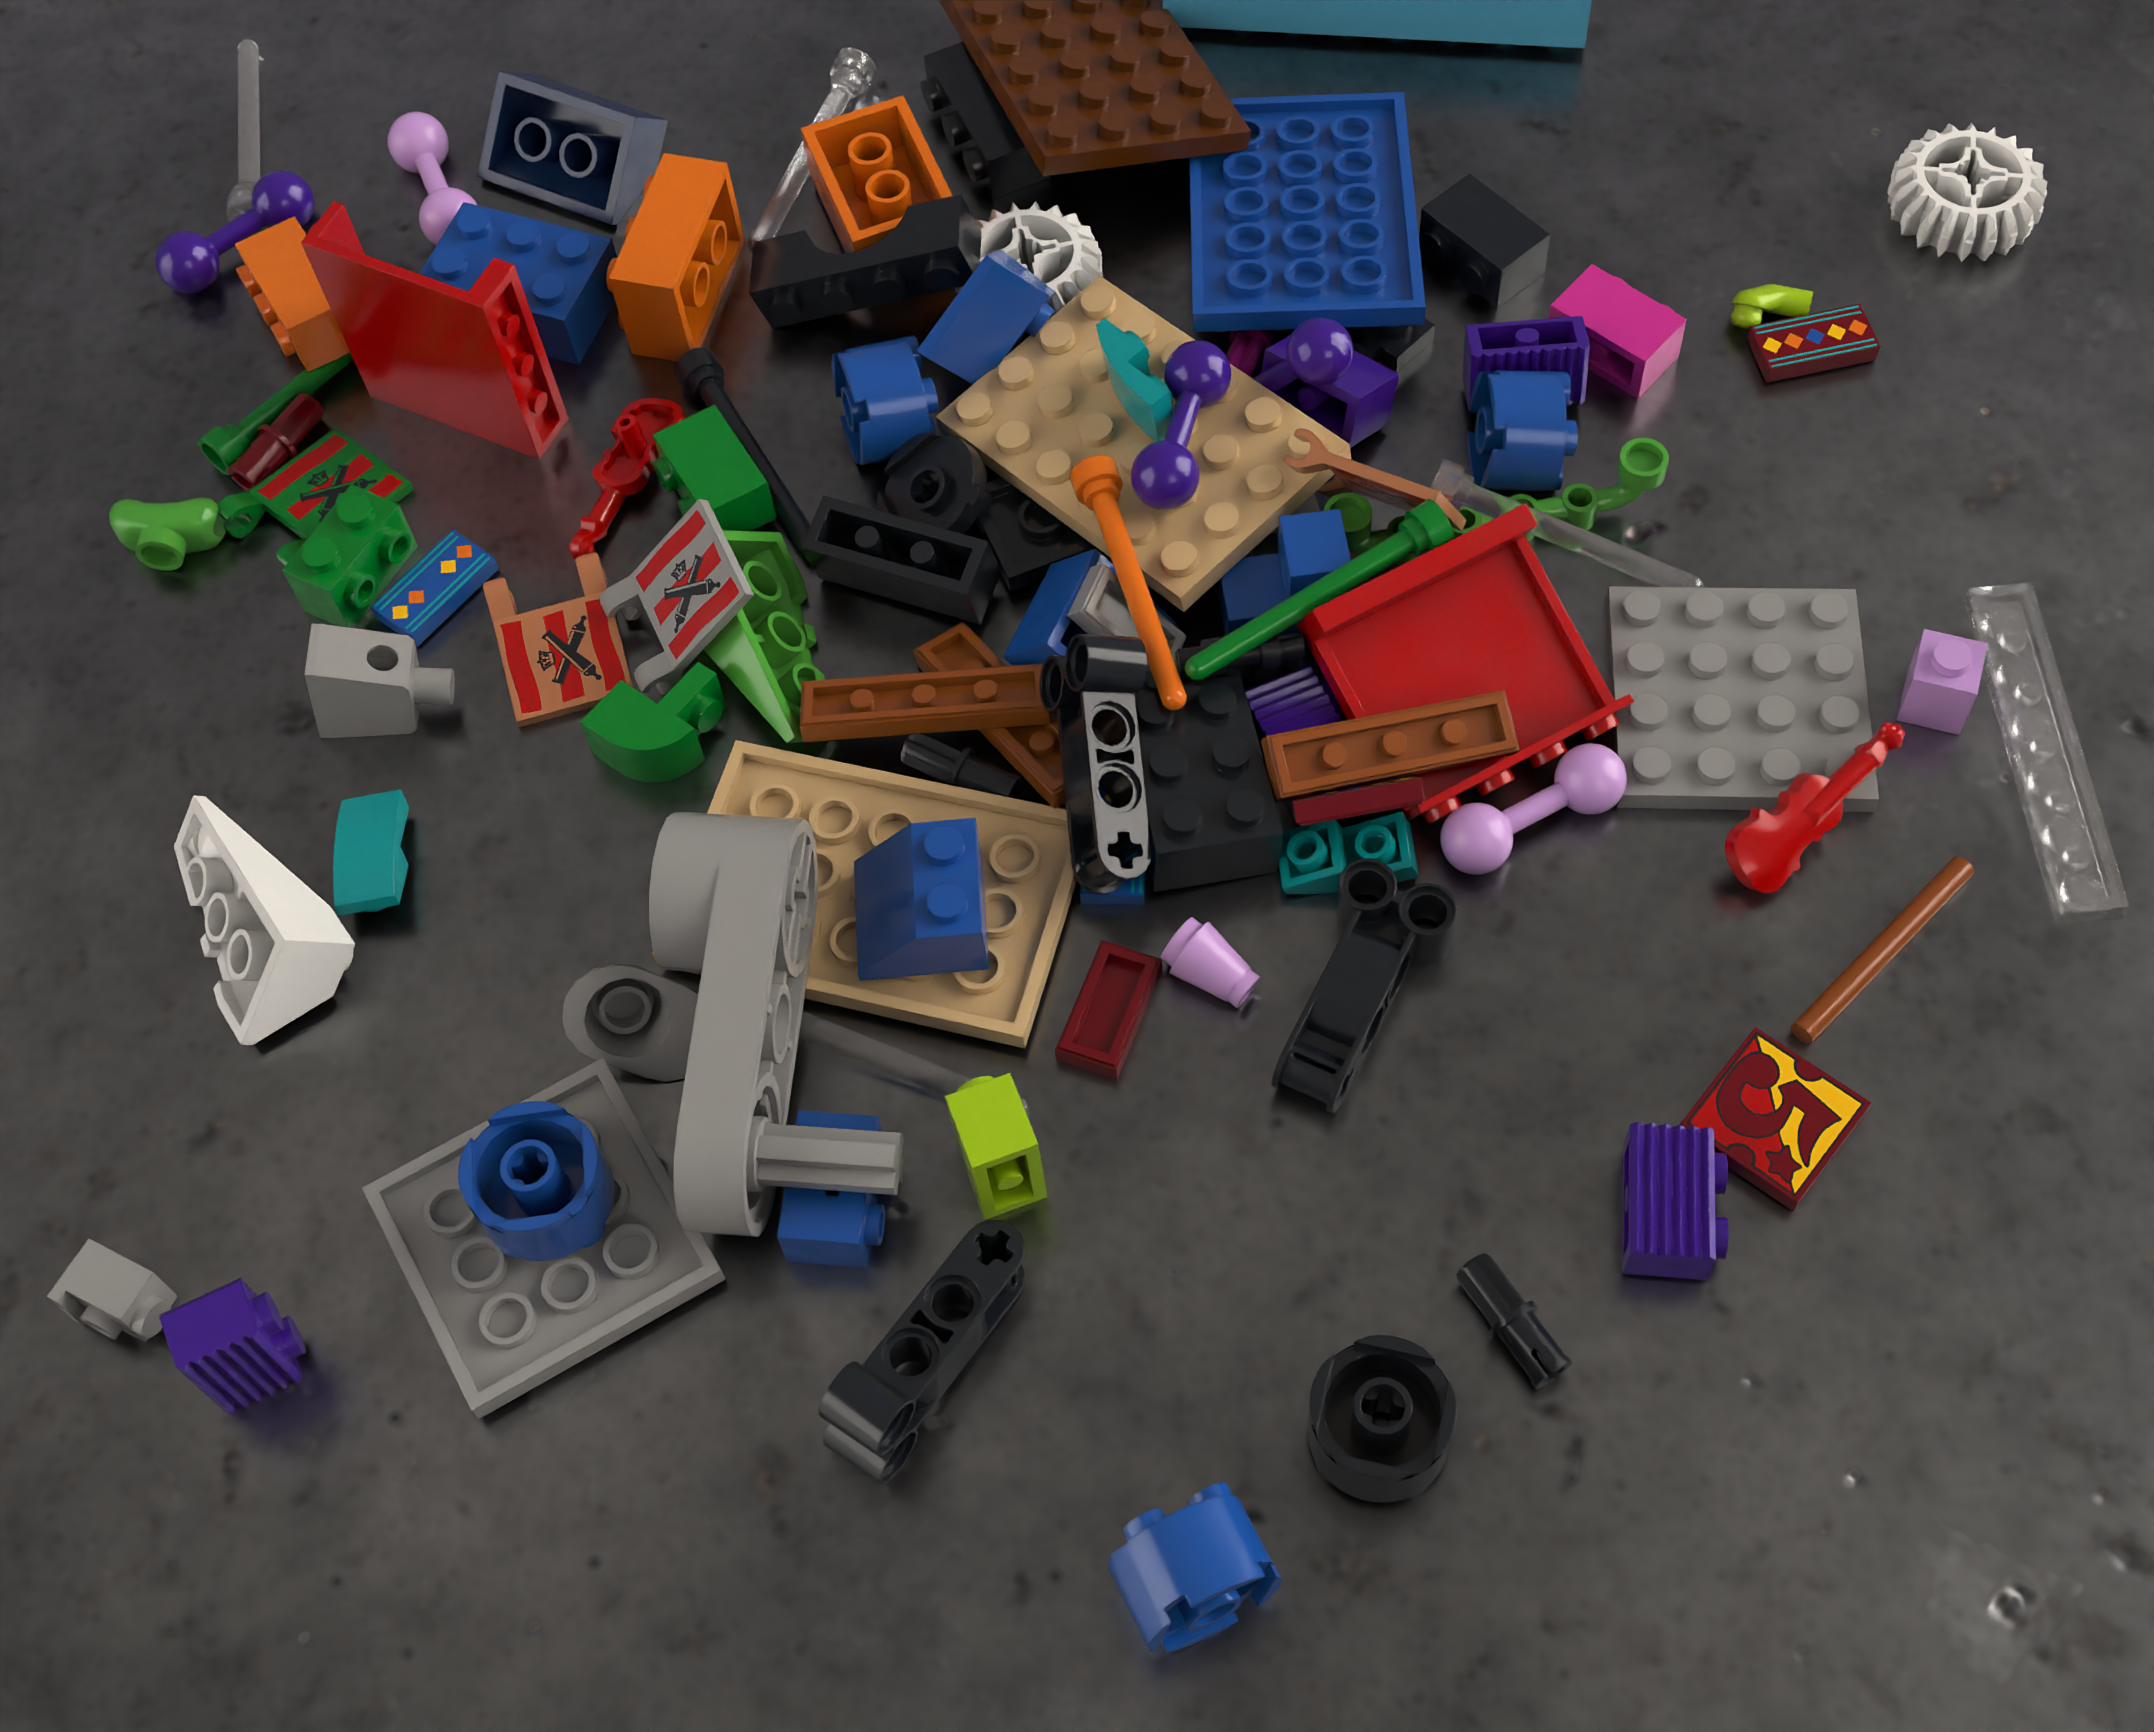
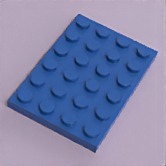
M1404 92L1229 98L1251 130L1248 150L1190 157L1193 332L1296 329L1304 321L1318 317L1332 319L1343 327L1425 325L1426 305Z

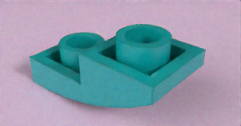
M1104 318L1096 324L1113 390L1133 421L1156 442L1164 441L1173 413L1171 406L1173 402L1172 393L1159 377L1150 373L1148 364L1150 353L1142 339L1130 330L1123 332Z
M401 789L341 801L333 856L334 907L339 916L362 911L376 912L386 907L400 904L409 866L400 847L409 812V806Z
M1403 811L1344 828L1341 827L1337 820L1283 831L1279 868L1282 889L1286 894L1338 892L1340 874L1345 867L1356 860L1366 858L1379 860L1389 866L1396 876L1397 883L1419 877L1411 826Z

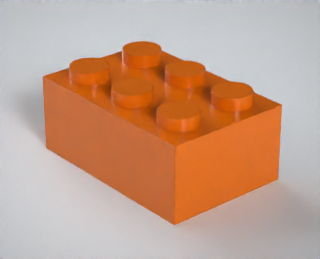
M904 95L801 128L811 179L846 254L868 248L886 237L901 221L908 206L953 196Z
M664 153L655 174L649 175L645 182L641 206L637 215L629 218L625 231V242L618 257L611 259L606 275L607 288L610 292H613L619 311V326L625 331L631 354L677 361L687 351L702 347L746 241L726 162Z

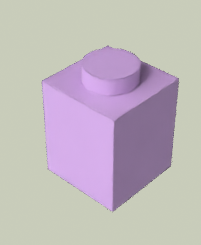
M1923 629L1907 669L1896 720L1960 735L1978 695L1988 643Z

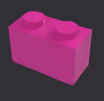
M1593 264L1550 305L1548 318L1583 316L1590 342L1588 369L1637 399L1679 357L1687 319L1675 313L1669 306L1656 302L1629 286L1621 278L1612 276Z

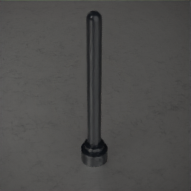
M699 347L687 351L675 363L673 369L674 376L687 395L694 396L698 400H704L707 407L716 405L767 480L776 515L802 556L807 559L801 546L810 528V523L723 390V367L714 353L708 348Z

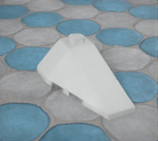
M193 795L174 844V849L191 906H202L204 912L206 933L200 939L204 957L217 958L223 981H218L213 988L218 1007L241 1045H254L334 995L343 972L348 969L352 962L355 943L333 909L208 798Z

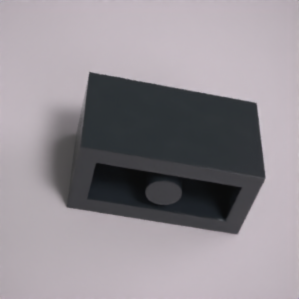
M1470 173L1421 208L1420 249L1429 260L1441 264L1460 279L1470 292L1480 295L1494 307L1499 308L1545 273L1550 234Z

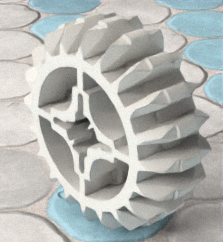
M1973 123L1965 131H1959L1952 124H1948L1941 134L1935 130L1928 129L1920 140H1911L1909 146L1894 164L1887 190L1889 195L1887 202L1891 204V219L1900 222L1901 235H1917V248L1927 245L1936 247L1938 258L1946 251L1956 253L1961 262L1972 253L1984 262L1993 251L2006 256L2014 244H2023L2025 238L2033 230L2034 225L2040 220L2044 209L2043 203L2047 195L2046 186L2048 183L2043 179L2044 165L2033 161V149H2017L2016 136L2006 139L1996 136L1995 127L1988 133L1977 131Z
M1035 201L1030 209L1019 210L1013 203L1010 212L1005 214L992 209L989 222L975 220L982 232L980 263L987 254L1002 249L1056 292L1047 303L1055 310L1053 315L1097 277H1103L1101 249L1098 248V242L1094 240L1090 226H1081L1076 213L1063 216L1058 205L1053 206L1047 211H1042ZM963 287L955 288V292L959 293Z

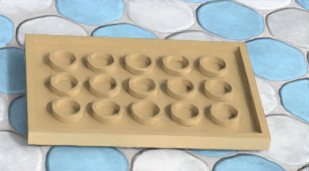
M1099 276L1054 314L1035 337L1030 335L1005 356L995 369L983 375L936 416V420L943 434L949 436V434L956 436L972 446L986 466L1109 557L1110 554L1095 512L1077 500L1070 480V472L1077 463L1091 456L1106 455L1113 458L1123 481V487L1120 491L1121 496L1117 503L1146 584L1184 612L1277 528L1280 516L1291 515L1335 475L1330 469L1310 474L1298 473L1284 462L1285 454L1299 460L1306 457L1310 451V442L1298 440L1294 436L1295 430L1304 428L1312 431L1331 453L1351 460L1350 444L1230 364L1231 382L1226 394L1216 404L1199 409L1187 449L1194 455L1199 466L1200 479L1195 494L1183 506L1172 510H1158L1143 503L1132 487L1131 468L1138 453L1156 441L1133 421L1116 396L1108 377L1096 324L1105 318L1123 332L1130 330L1137 334L1149 350L1150 358L1148 359L1150 373L1159 377L1163 382L1164 368L1170 354L1178 346L1189 341H1195V339ZM1174 399L1171 403L1172 411L1174 410L1176 401Z
M735 740L707 813L805 819L811 825L814 834L818 864V897L804 999L1026 1048L1077 884L1071 863L1066 809L1058 807L1054 809L1048 805ZM976 818L983 859L989 969L859 981L854 861L910 823ZM653 951V952H652L653 957H654V959H655V961H656V964L659 965L658 962H657L656 956H655V954H654V951ZM685 971V972H690V973L699 974V975H701V973H702V972Z

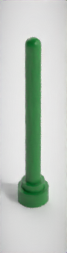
M351 353L310 372H307L306 369L303 370L236 425L228 423L223 428L218 425L214 426L197 441L202 453L216 469L229 476L227 468L258 437L257 429L263 424L270 426L299 394L307 393L311 395L354 360Z
M1427 499L1405 513V520L1398 524L1399 531L1190 657L1185 664L1187 676L1193 680H1203L1302 620L1311 610L1345 594L1410 553L1419 556L1455 539L1447 516L1439 505L1431 499Z

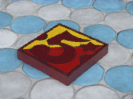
M1755 1027L1680 1125L1685 1128L1696 1126L1699 1129L1705 1127L1712 1128L1714 1130L1715 1152L1727 1154L1728 1168L1794 1211L1865 1116L1871 1102Z

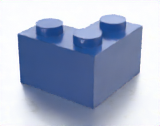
M1340 509L1280 516L1278 553L1243 558L1218 580V597L1225 635L1230 634L1351 560ZM1300 621L1278 635L1300 632L1297 626Z

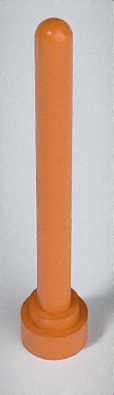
M1106 455L1088 457L1077 463L1070 472V480L1074 492L1080 503L1085 504L1088 509L1095 512L1139 639H1141L1145 646L1147 661L1162 704L1169 710H1179L1186 703V692L1117 503L1121 496L1120 491L1123 487V481L1113 458Z

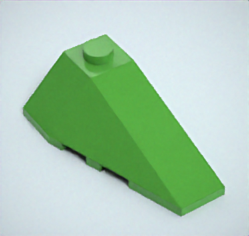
M723 530L754 596L704 648V651L786 743L803 742L800 732L802 681L825 680L824 675L813 666L810 648L817 643L814 626L804 623L800 604L808 598L804 580L780 532Z

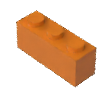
M293 216L235 243L244 262V265L235 268L249 296L254 300L265 323L271 328L285 356L296 353L307 372H310L350 353V350L301 244L306 233L296 217Z

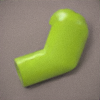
M1766 284L1739 291L1731 302V305L1734 306L1730 317L1731 323L1736 327L1750 329V326L1761 324L1763 312L1788 317L1809 314L1813 291L1776 284Z

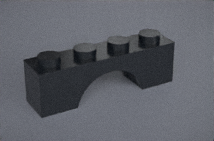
M962 194L908 206L901 221L886 237L868 248L853 253L833 254L822 251L813 244L805 230L755 241L749 294L773 329L960 288L965 285L980 264L982 232Z

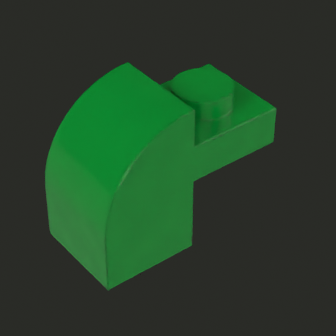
M697 662L658 704L620 680L580 721V724L594 756L631 779L643 782H664L690 773L705 761L698 736L701 733L710 731L717 724L727 705L717 674L700 662Z

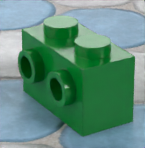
M715 404L653 434L660 457L652 461L654 470L667 493L677 490L682 499L678 501L683 516L698 499H703L709 502L722 530L752 531L777 518L767 480Z
M351 484L285 565L282 572L305 612L336 626L355 628L414 553L418 545L399 504Z

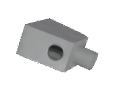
M311 623L304 676L320 738L411 734L418 728L420 704H453L455 691L454 669L419 667L415 640L408 635Z

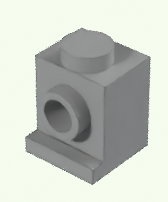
M91 1239L86 1241L47 1295L69 1317L82 1325L86 1323L114 1340L123 1330L145 1343L148 1338L155 1336L162 1329L159 1319L160 1314L171 1310L172 1304L178 1297L154 1272Z

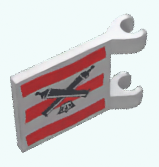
M698 499L630 576L608 587L601 594L600 603L605 615L610 618L614 617L616 612L621 609L624 618L632 621L639 618L644 610H646L664 651L637 667L634 677L642 693H648L656 685L659 693L666 695L681 680L682 671L745 606L754 594L709 502Z

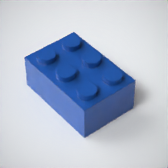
M463 202L419 274L469 291L494 257L515 264L547 357L580 365L615 303L613 292L608 290L606 283L608 265L612 258H617L612 238Z

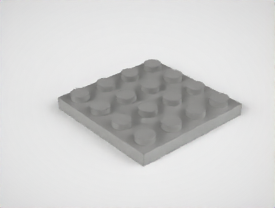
M1608 587L1606 614L1611 694L1615 701L1628 694L1634 700L1633 703L1614 713L1620 723L1613 727L1614 752L1622 760L1627 774L1625 792L1617 803V808L1751 810L1753 807L1771 810L1778 803L1779 793L1788 790L1798 775L1812 773L1829 778L1855 753L1854 749L1859 744H1864L1872 738L1856 589ZM1876 769L1843 800V812L1875 811L1879 801Z
M603 1058L520 1102L544 1101L564 1108L567 1113L585 1124L603 1153L614 1179V1201L605 1223V1232L594 1245L581 1248L559 1259L529 1261L505 1255L490 1239L465 1202L458 1179V1168L462 1151L470 1138L475 1141L480 1133L490 1125L487 1120L362 1188L471 1411L478 1419L726 1279L702 1234L683 1230L676 1212L674 1184Z

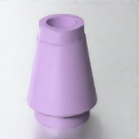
M1190 917L1178 929L1161 955V959L1171 966L1170 974L1225 1002L1228 1001L1236 1008H1239L1244 1003L1261 978L1251 970V967L1210 922L1202 925L1193 917Z

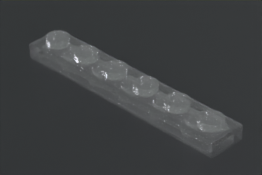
M2032 582L1970 588L1964 601L1975 640L1988 643L1983 670L2056 924L2122 919L2130 907Z

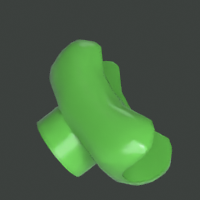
M199 497L180 502L166 503L143 502L126 498L117 501L110 508V525L118 540L129 550L135 551L137 558L143 564L157 570L171 571L180 568L185 554L216 547L226 535V530L223 526L226 521L222 517L217 516V503L210 498Z

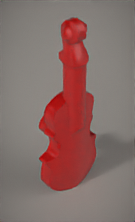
M658 398L639 399L626 406L620 417L615 420L614 427L610 431L616 442L612 448L603 452V458L595 465L592 471L602 494L589 515L582 517L581 529L574 535L568 546V550L574 560L579 556L594 553V543L607 535V529L627 496L641 491L646 486L649 475L654 471L652 461L659 457L653 434L686 419L681 406L677 403Z
M1883 723L1868 742L1859 744L1854 749L1855 753L1829 778L1812 773L1798 775L1788 790L1779 793L1778 803L1773 809L1766 812L1764 809L1753 807L1750 816L1730 830L1725 841V855L1731 870L1742 885L1753 891L1772 893L1777 891L1787 881L1793 871L1799 870V859L1803 850L1811 842L1820 841L1823 834L1834 828L1841 820L1843 800L1875 769L1883 765L1888 750H1897L1901 747L1905 731L1900 724Z

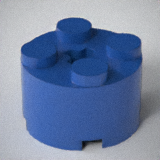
M914 335L850 348L832 355V376L835 396L842 398L845 414L840 416L843 431L854 461L857 464H861V466L889 461L903 444L917 435L930 432L937 434L933 419L929 416V414L936 413L939 410L937 393L931 377L921 379L919 370L922 369L921 353L917 351L919 345Z
M1495 370L1482 371L1478 374L1473 386L1469 412L1478 413L1475 432H1468L1467 434L1468 465L1474 486H1480L1479 489H1488L1490 491H1559L1563 482L1564 456H1574L1578 441L1576 421L1566 420V407L1569 403L1571 390L1568 372Z
M544 1101L514 1104L499 1110L487 1120L490 1125L480 1133L475 1141L472 1138L468 1141L462 1151L458 1168V1179L462 1196L490 1239L505 1255L529 1261L559 1259L598 1242L605 1232V1223L613 1206L615 1187L612 1171L591 1131L585 1124L567 1113L564 1108Z
M1224 1482L1213 1484L1199 1491L1188 1501L1187 1507L1168 1516H1165L1162 1509H1153L1137 1516L1126 1524L1122 1530L1128 1542L1109 1557L1108 1569L1148 1650L1154 1653L1160 1642H1162L1166 1652L1188 1647L1225 1630L1239 1621L1234 1611L1241 1605L1243 1600L1251 1595L1258 1608L1274 1595L1282 1583V1579L1240 1499L1233 1496L1227 1483Z

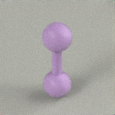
M410 112L397 118L391 125L387 138L388 149L393 160L401 168L420 174L428 196L420 207L419 224L425 237L432 244L437 245L462 203L466 202L477 205V203L466 192L448 187L440 168L449 149V140L443 125L429 114Z
M1594 743L1578 745L1566 752L1558 762L1553 785L1503 811H1499L1497 808L1484 803H1469L1460 806L1447 817L1443 824L1440 836L1443 854L1452 866L1467 874L1481 875L1496 870L1510 855L1513 846V834L1565 806L1575 812L1586 815L1600 814L1614 807L1622 798L1627 784L1626 769L1622 760L1614 751L1606 746Z

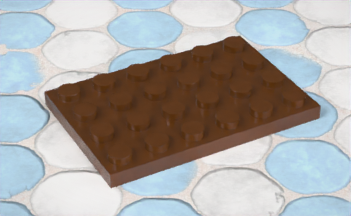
M939 0L1043 176L1248 150L1251 135L1250 128L1169 10L1163 8L1162 0Z

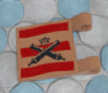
M1304 428L1295 430L1294 436L1298 440L1310 442V451L1302 459L1296 460L1285 454L1283 460L1298 473L1310 474L1328 469L1336 475L1332 481L1325 483L1317 490L1323 496L1333 497L1347 492L1358 493L1405 511H1409L1425 500L1431 499L1443 510L1452 528L1460 531L1463 530L1467 520L1440 491L1333 454L1312 431Z
M597 553L579 556L575 560L585 596L517 614L514 596L510 592L504 577L493 579L483 584L516 722L519 727L595 707L620 680L634 688L616 616L612 618L607 617L600 603L601 594L609 586Z

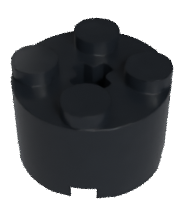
M1389 1335L1367 1336L1354 1341V1345L1343 1349L1336 1355L1333 1354L1321 1365L1312 1384L1309 1402L1308 1440L1318 1472L1343 1492L1365 1501L1385 1503L1418 1497L1438 1476L1447 1460L1457 1418L1456 1394L1450 1380L1448 1382L1444 1373L1435 1364V1359L1416 1343ZM1376 1411L1390 1414L1387 1427H1379L1372 1424Z

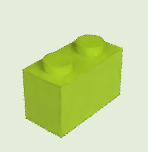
M1011 1073L996 1078L992 1076L976 1077L962 1084L957 1092L946 1095L945 1099L957 1149L983 1219L987 1220L1047 1198L1039 1145Z

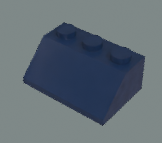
M499 71L477 177L608 224L618 225L644 190L648 176L654 175L656 172L668 120L534 74Z

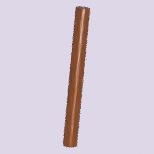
M1954 856L1790 1026L1793 1035L1801 1042L1811 1044L1974 874L1973 866L1963 857Z

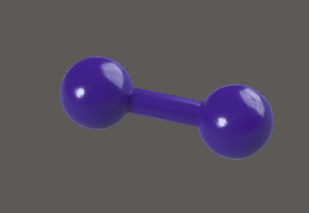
M273 171L264 175L253 189V208L207 237L190 231L176 232L166 237L160 243L155 256L156 269L160 278L167 286L180 293L195 294L206 290L214 283L218 276L220 267L219 256L233 248L235 243L250 237L264 227L270 228L293 216L296 217L301 227H304L311 219L315 207L314 195L310 186L303 178L289 171Z
M1318 317L1306 320L1298 325L1290 335L1286 347L1287 358L1252 379L1273 393L1298 378L1314 386L1332 384L1342 378L1351 366L1354 355L1352 339L1348 331L1340 323L1332 319Z
M1201 340L1189 341L1178 346L1168 357L1164 368V382L1171 391L1176 404L1164 441L1154 442L1146 446L1138 453L1132 464L1131 483L1134 492L1143 503L1154 509L1172 510L1179 508L1187 503L1195 494L1199 484L1200 472L1198 463L1194 455L1187 449L1196 417L1199 409L1210 407L1220 401L1230 386L1231 367L1228 358L1219 347Z

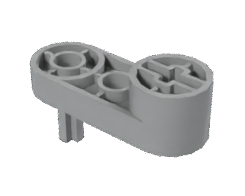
M674 812L666 818L658 835L652 861L649 888V926L652 948L658 964L666 970L702 972L674 1151V1197L676 1212L680 1224L685 1231L759 1237L767 1226L774 1205L777 1187L897 1195L898 1185L902 1183L905 1161L902 1157L904 1145L902 1133L786 1125L818 897L816 842L812 827L805 819Z

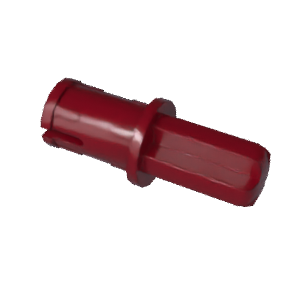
M301 393L270 426L261 425L257 429L258 437L227 468L228 473L233 475L232 479L243 489L249 491L273 474L287 459L292 460L296 457L297 451L295 447L324 415L322 405L307 393Z

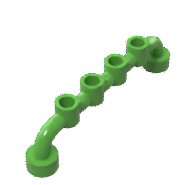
M1636 438L1628 441L1620 451L1617 475L1621 482L1613 486L1594 489L1584 483H1575L1566 487L1562 496L1536 500L1526 494H1516L1506 500L1504 507L1478 511L1469 505L1454 506L1467 520L1462 531L1452 528L1454 537L1457 538L1525 503L1537 524L1559 521L1560 526L1568 532H1586L1594 523L1595 513L1624 507L1636 500L1645 491L1657 488L1664 481L1669 454L1666 448L1654 439ZM1350 492L1333 496L1324 507V511L1341 510L1349 552L1359 555L1399 531L1398 524L1405 520V516H1398L1390 521L1387 529L1371 531L1373 510L1370 502L1363 496ZM1537 526L1525 535L1528 542L1535 537ZM1410 553L1394 564L1401 566L1419 556Z

